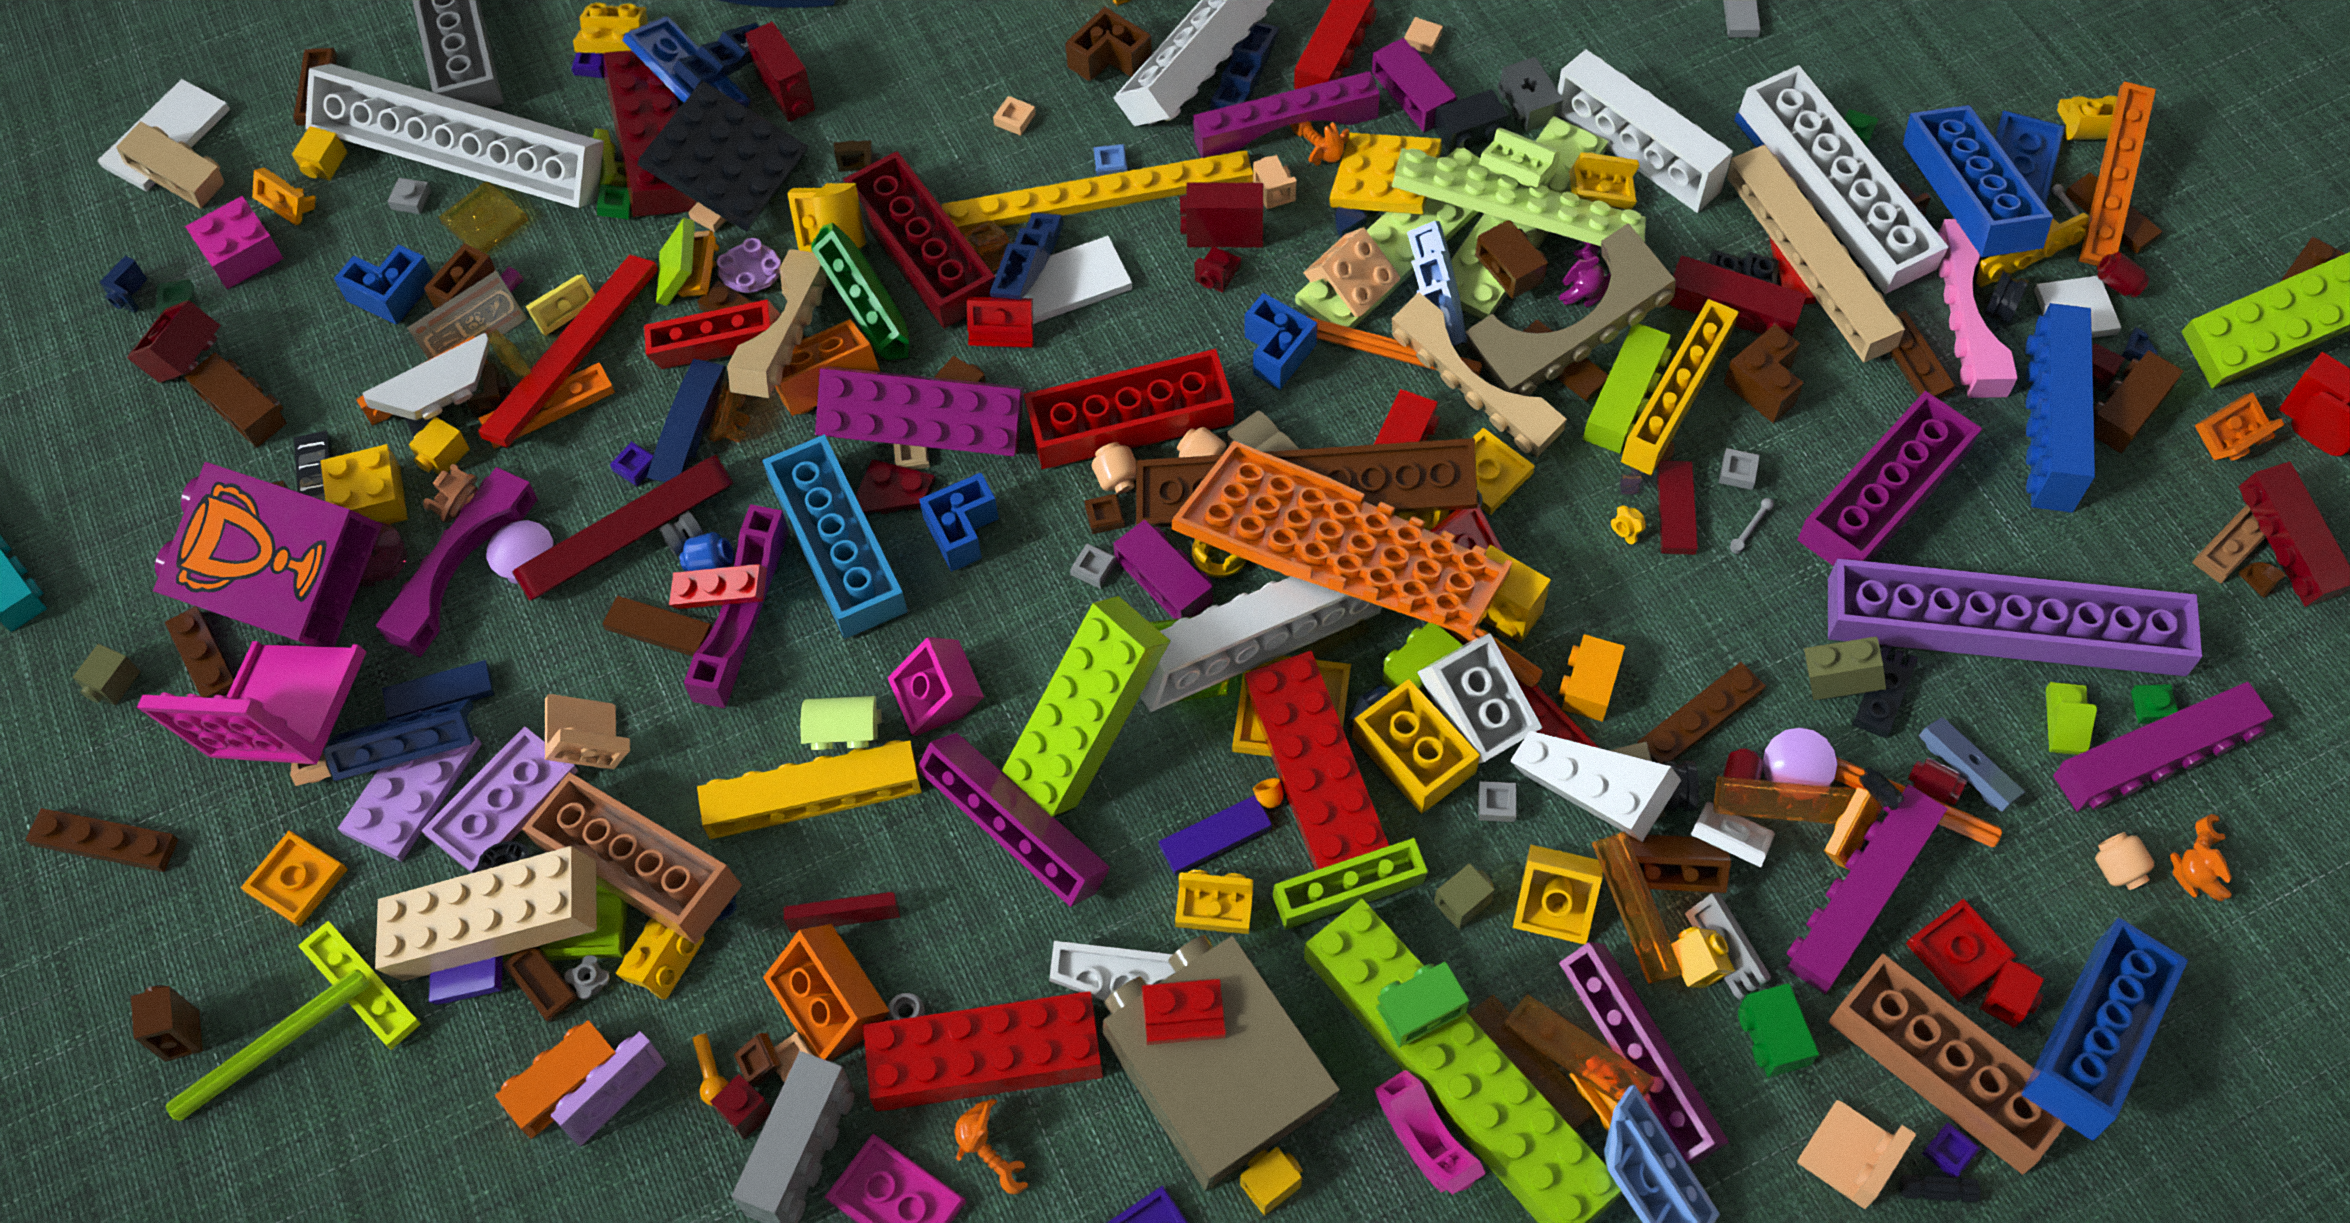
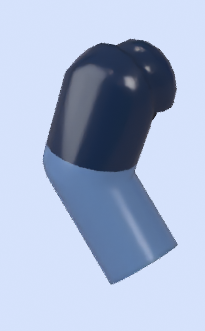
M1378 685L1361 695L1349 717V724L1353 726L1354 718L1390 693L1391 690H1388V686Z

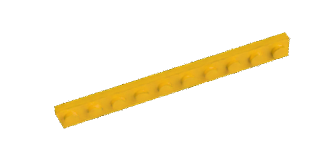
M1247 150L941 205L944 212L961 233H968L1028 222L1031 213L1064 216L1186 194L1187 182L1250 183L1253 182V172Z

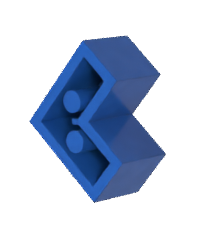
M398 244L380 267L353 255L335 276L334 280L347 302L398 325L425 293L424 287L431 281L434 275L423 255Z
M1262 293L1245 314V338L1259 345L1253 352V375L1281 390L1317 344V322Z
M978 473L919 499L923 519L951 572L982 559L978 537L974 530L999 519L995 497L982 473Z

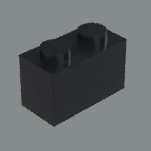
M1493 89L1436 107L1434 129L1450 154L1457 147L1468 150L1473 146L1494 141L1497 129L1500 127L1506 129L1508 114Z

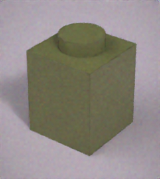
M97 644L72 678L82 687L80 693L96 703L104 700L116 706L139 675L140 670L127 656Z
M1469 863L1436 890L1434 904L1459 930L1491 904L1495 889L1489 876L1482 870L1477 871Z

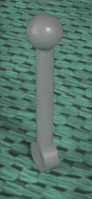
M2055 184L2051 189L2052 194L2061 199L2074 217L2080 215L2065 195L2064 187L2061 184Z
M1764 498L1761 501L1760 510L1738 539L1732 540L1730 550L1733 553L1739 554L1743 551L1745 540L1764 514L1773 509L1774 502L1772 499Z

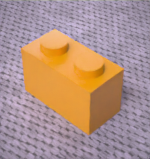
M1584 634L1580 647L1573 645L1567 665L1574 667L1572 675H1564L1558 695L1565 697L1561 710L1603 722L1625 646Z

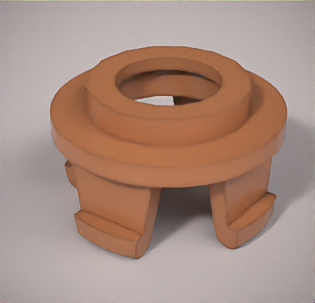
M452 464L450 467L451 474L442 471L433 482V485L440 490L434 499L426 498L423 502V506L427 511L432 510L441 516L440 519L445 523H448L453 518L457 519L462 507L470 502L478 491V487L475 486L477 476L466 474L459 470V466Z

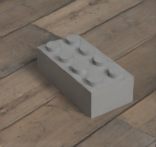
M799 1051L731 1196L747 1217L762 1223H798L806 1206V1201L803 1199L809 1186L814 1187L818 1182L822 1172V1164L820 1162L826 1150L830 1151L833 1148L839 1133V1129L836 1128L842 1114L847 1115L854 1102L855 1093H853V1087L842 1066Z

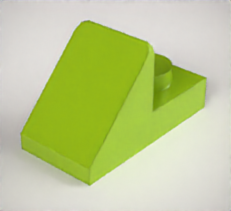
M2050 682L2046 687L2049 752L2079 755L2088 751L2097 706L2087 703L2086 685Z

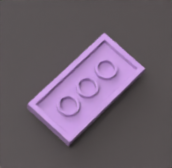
M474 736L475 740L471 745L378 769L339 825L338 830L343 835L402 862L422 833L421 830L431 820L482 743Z
M524 726L421 831L469 872H478V860L481 854L494 844L511 841L569 772L575 775L578 770L571 763L545 760V742Z

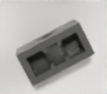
M1536 57L1502 68L1501 81L1498 83L1500 96L1508 101L1515 120L1521 122L1526 132L1547 125L1553 116L1560 119L1563 99Z

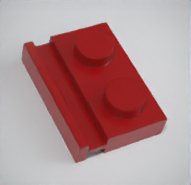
M968 297V346L1032 347L1034 344L1033 298H1022V300L997 297Z
M1220 979L1142 985L1147 1045L1225 1038L1226 1031L1224 1027Z

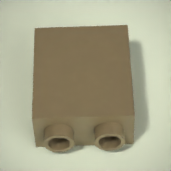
M1205 935L1188 942L1168 960L1175 973L1159 983L1220 979L1224 1027L1226 1031L1225 1038L1147 1045L1142 985L1148 984L1142 976L1125 983L1104 1001L1111 1012L1110 1016L1103 1019L1104 1040L1205 1191L1244 1166L1259 1152L1267 1150L1330 1107L1340 1090L1233 936L1215 947L1212 946Z

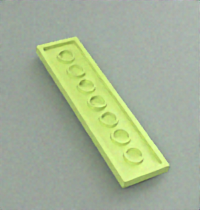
M1553 116L1536 140V142L1560 151L1556 174L1545 186L1549 190L1556 192L1572 193L1569 170L1579 154L1586 152L1603 155L1607 149L1608 141ZM1486 213L1483 214L1451 260L1462 310L1482 320L1495 312L1507 294L1475 256L1478 235L1507 221V219ZM1512 221L1517 228L1525 232L1529 242L1536 250L1549 233V231Z
M1457 147L1447 156V158L1453 159L1458 164L1468 167L1479 166L1486 169L1487 172L1493 173L1488 167L1480 165V158L1465 148L1459 149ZM1428 197L1423 214L1386 212L1367 229V232L1399 274L1400 280L1362 316L1355 317L1330 282H1325L1324 279L1309 282L1295 295V303L1319 320L1354 329L1415 272L1412 264L1415 257L1407 234L1408 231L1435 220L1440 221L1447 242L1478 211Z
M1401 149L1392 183L1394 188L1601 246L1602 240L1629 223L1645 242L1646 217L1641 216L1634 210L1626 209L1623 211L1612 208L1605 202H1591L1581 199L1571 192L1560 193L1549 190L1548 187L1542 184L1538 187L1526 186L1508 175L1500 176L1489 173L1486 169L1479 166L1468 167L1461 165L1447 157L1436 158L1429 156L1419 149Z

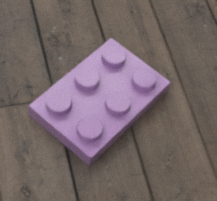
M640 1031L634 1037L625 1039L617 1047L616 1054L604 1065L595 1067L588 1074L586 1082L575 1093L572 1092L564 1096L557 1104L556 1110L550 1115L579 1147L667 1065L652 1043Z

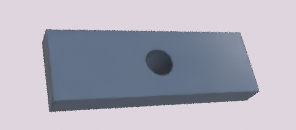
M1943 717L1927 726L1919 735L1926 743L1928 750L1934 755L1942 757L1954 770L1960 772L1959 776L1975 787L1987 804L1997 807L2000 811H2004L2025 793L2018 784Z

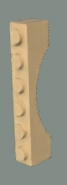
M789 249L780 266L782 294L787 300L786 307L778 320L766 331L737 346L727 365L730 392L769 398L775 385H780L782 371L785 365L791 363L793 350L796 345H800L803 330L806 325H810L815 306L820 305L822 292L831 283V279L813 252Z
M1418 292L1392 318V335L1396 341L1404 347L1409 345L1415 350L1420 362L1428 368L1433 366L1441 373L1440 377L1445 384L1452 389L1457 387L1463 392L1466 401L1474 409H1482L1490 416V422L1501 432L1506 430L1515 438V444L1523 452H1531L1538 457L1565 430L1567 419L1542 397H1529L1506 392L1487 383L1473 373L1461 360L1451 344L1445 327L1443 312L1422 293Z

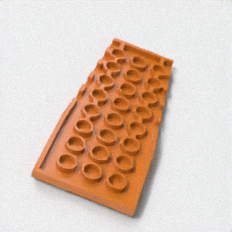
M1236 441L1231 443L1172 519V530L1263 567L1468 636H1472L1509 576L1512 561L1508 559L1502 565L1487 558V550L1477 545L1470 550L1454 543L1455 535L1444 531L1439 536L1424 529L1425 521L1414 516L1409 521L1393 515L1395 508L1388 504L1380 502L1378 507L1364 501V493L1329 477Z

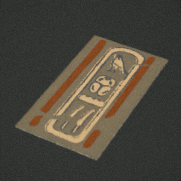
M495 271L410 325L407 329L427 358L431 359L472 336L477 337L483 333L487 335L490 344L527 320V317L498 272Z

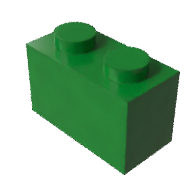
M1783 984L1745 996L1738 1010L1739 1022L1745 1032L1749 1031L1754 1043L1752 1046L1754 1059L1760 1068H1764L1767 1077L1770 1078L1811 1066L1819 1053L1790 984Z

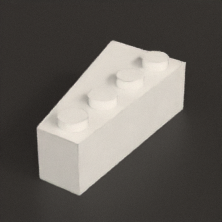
M1529 731L1511 759L1513 765L1526 777L1643 842L1681 782V779L1671 766Z

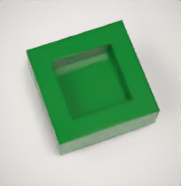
M1849 108L1844 120L1867 147L1879 119Z
M600 184L597 216L629 220L630 198L628 188Z
M2171 684L2135 685L2131 690L2138 723H2152L2178 712Z

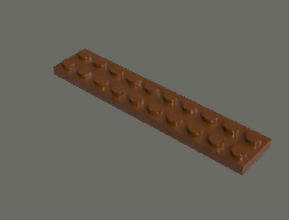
M1475 438L1265 452L1364 493V501L1378 507L1380 502L1388 504L1395 508L1394 513L1478 508ZM1222 455L1136 460V525L1145 519L1153 528L1172 527L1174 516Z

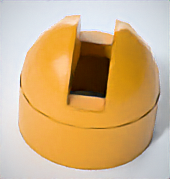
M1279 778L1263 780L1253 787L1256 799L1265 808H1275L1283 800L1284 789Z

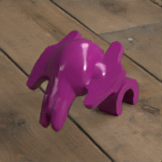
M1582 241L1586 247L1582 250L1574 251L1573 254L1579 260L1569 270L1563 280L1565 286L1573 282V286L1558 296L1564 305L1575 303L1586 297L1584 305L1589 307L1605 295L1610 283L1611 274L1609 273L1605 277L1603 267L1598 265L1599 258L1596 256L1599 252L1598 245Z

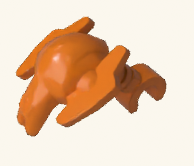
M1311 121L1290 124L1291 129L1297 136L1303 135L1315 146L1308 158L1315 166H1319L1321 160L1337 162L1343 155L1344 145L1347 143L1350 135L1348 128L1344 129L1339 135L1336 124L1332 122L1330 127L1328 125L1325 126V137H1323L1312 127Z
M2210 814L2198 820L2195 824L2198 836L2193 849H2188L2182 859L2176 852H2172L2170 855L2174 866L2172 873L2180 885L2192 897H2197L2199 894L2197 888H2200L2213 899L2222 902L2225 898H2231L2232 894L2218 881V878L2220 876L2226 883H2229L2232 876L2218 849H2210L2211 845L2226 838L2225 834H2219L2213 829L2212 824L2220 821L2217 815Z
M990 1099L980 1102L961 1115L956 1122L954 1133L956 1141L960 1145L956 1159L960 1161L965 1152H978V1156L983 1158V1161L988 1163V1166L991 1169L993 1168L994 1172L1000 1176L1002 1188L1009 1194H1019L1028 1185L1026 1182L1018 1183L1014 1181L1012 1173H1019L1024 1169V1163L1021 1161L1008 1163L1005 1159H1001L1002 1156L997 1155L994 1149H991L992 1146L986 1143L988 1139L987 1124L991 1107L998 1101Z

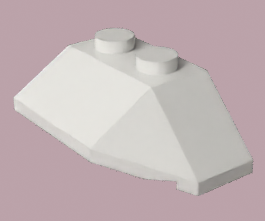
M483 333L363 392L367 406L412 420H418L422 417L427 420L440 414L442 407L452 402L460 404L467 401L473 396L472 392L477 390L489 351L487 335Z

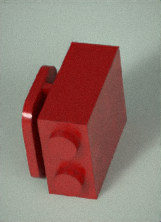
M2322 351L2302 375L2278 410L2292 418L2291 426L2294 432L2329 455L2342 456L2345 453L2350 455V368Z

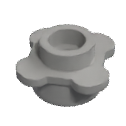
M592 955L585 956L580 965L575 969H568L565 973V981L568 984L574 985L577 989L576 994L581 999H588L591 995L597 994L610 980L609 973L606 970H601L598 966V959ZM590 974V979L584 980V976Z

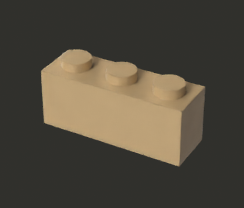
M140 121L116 146L125 165L200 209L225 183L217 162L208 156L204 158L199 156L189 145L182 141L177 143L170 139L157 126L150 127Z

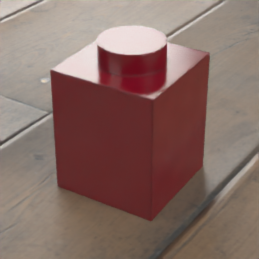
M740 1074L710 1101L718 1114L744 1140L769 1117L772 1111L765 1099Z

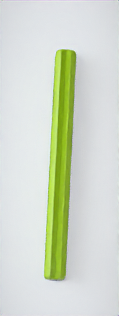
M358 969L353 970L170 1100L165 1106L169 1115L177 1121L183 1120L367 989L369 981L365 974Z

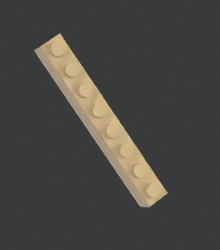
M1766 145L1733 157L1727 179L1863 363L1898 347L1905 330L1901 319L1891 312L1885 304L1882 294L1875 291L1867 280L1863 269L1857 267L1850 258L1847 248L1840 244L1832 234L1829 224L1822 221L1816 213L1812 202L1806 199L1798 189L1794 178L1789 177L1782 168L1778 157L1774 154L1772 155Z

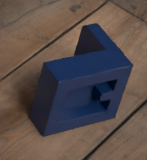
M125 255L99 283L107 293L105 298L118 309L125 307L135 313L139 307L131 296L140 289L147 278L136 261Z

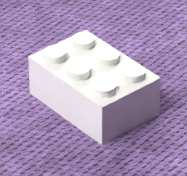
M1491 633L1472 640L1417 672L1440 713L1480 754L1479 763L1489 760L1523 740L1529 731L1536 732L1542 729L1539 720Z

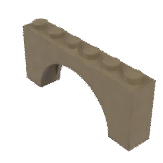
M1629 223L1601 241L1602 257L1611 274L1610 283L1597 307L1579 322L1554 332L1528 333L1515 330L1503 324L1491 314L1465 331L1467 346L1502 390L1522 396H1530L1539 384L1547 379L1553 380L1557 378L1566 366L1574 361L1580 362L1589 356L1592 349L1601 343L1607 344L1617 337L1619 331L1628 325L1634 326L1645 318L1646 313L1655 307L1661 308L1672 300L1675 295V278Z

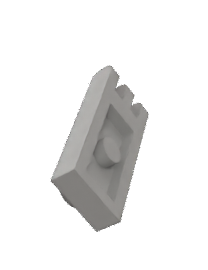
M1720 893L1710 894L1685 913L1693 927L1699 926L1700 929L1716 930L1726 941L1729 949L1727 954L1735 971L1724 977L1736 998L1742 1000L1748 995L1747 989L1753 992L1759 988L1758 981L1765 984L1771 979L1770 974Z

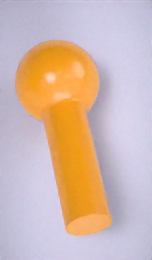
M705 1033L693 1037L692 1040L704 1079L700 1086V1097L706 1104L713 1106L710 1101L728 1084V1081L718 1074L708 1035Z

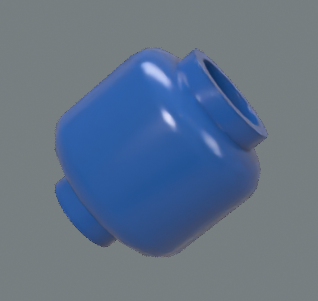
M716 532L687 539L683 546V552L680 553V564L684 571L730 567L734 560L730 542L727 538H722Z

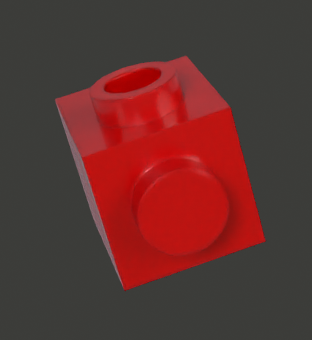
M2008 959L1997 972L1979 1009L2015 1028L2026 1017L2028 1012L2033 1015L2039 1007L2044 995L2038 991L2044 978L2036 975L2029 966L2022 963H2014Z

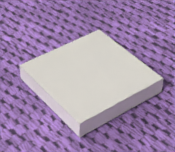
M2097 276L2036 285L2034 293L2043 315L2050 303L2091 308L2092 338L2117 335L2121 330V325L2104 284Z
M1707 802L1691 835L1761 867L1775 833L1733 812Z

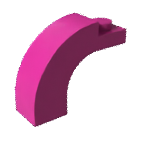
M1404 1070L1373 1089L1398 1138L1423 1174L1441 1193L1448 1190L1453 1195L1458 1191L1466 1190L1473 1185L1475 1180L1486 1174L1481 1162L1464 1149L1446 1129L1437 1115L1422 1082L1415 1076Z

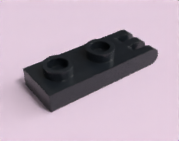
M1884 644L1880 652L1884 667L1886 689L1864 692L1852 725L1886 739L1892 728L1918 657L1911 655L1906 665H1903L1901 660L1904 652L1897 649L1893 660H1890L1887 657L1891 646Z

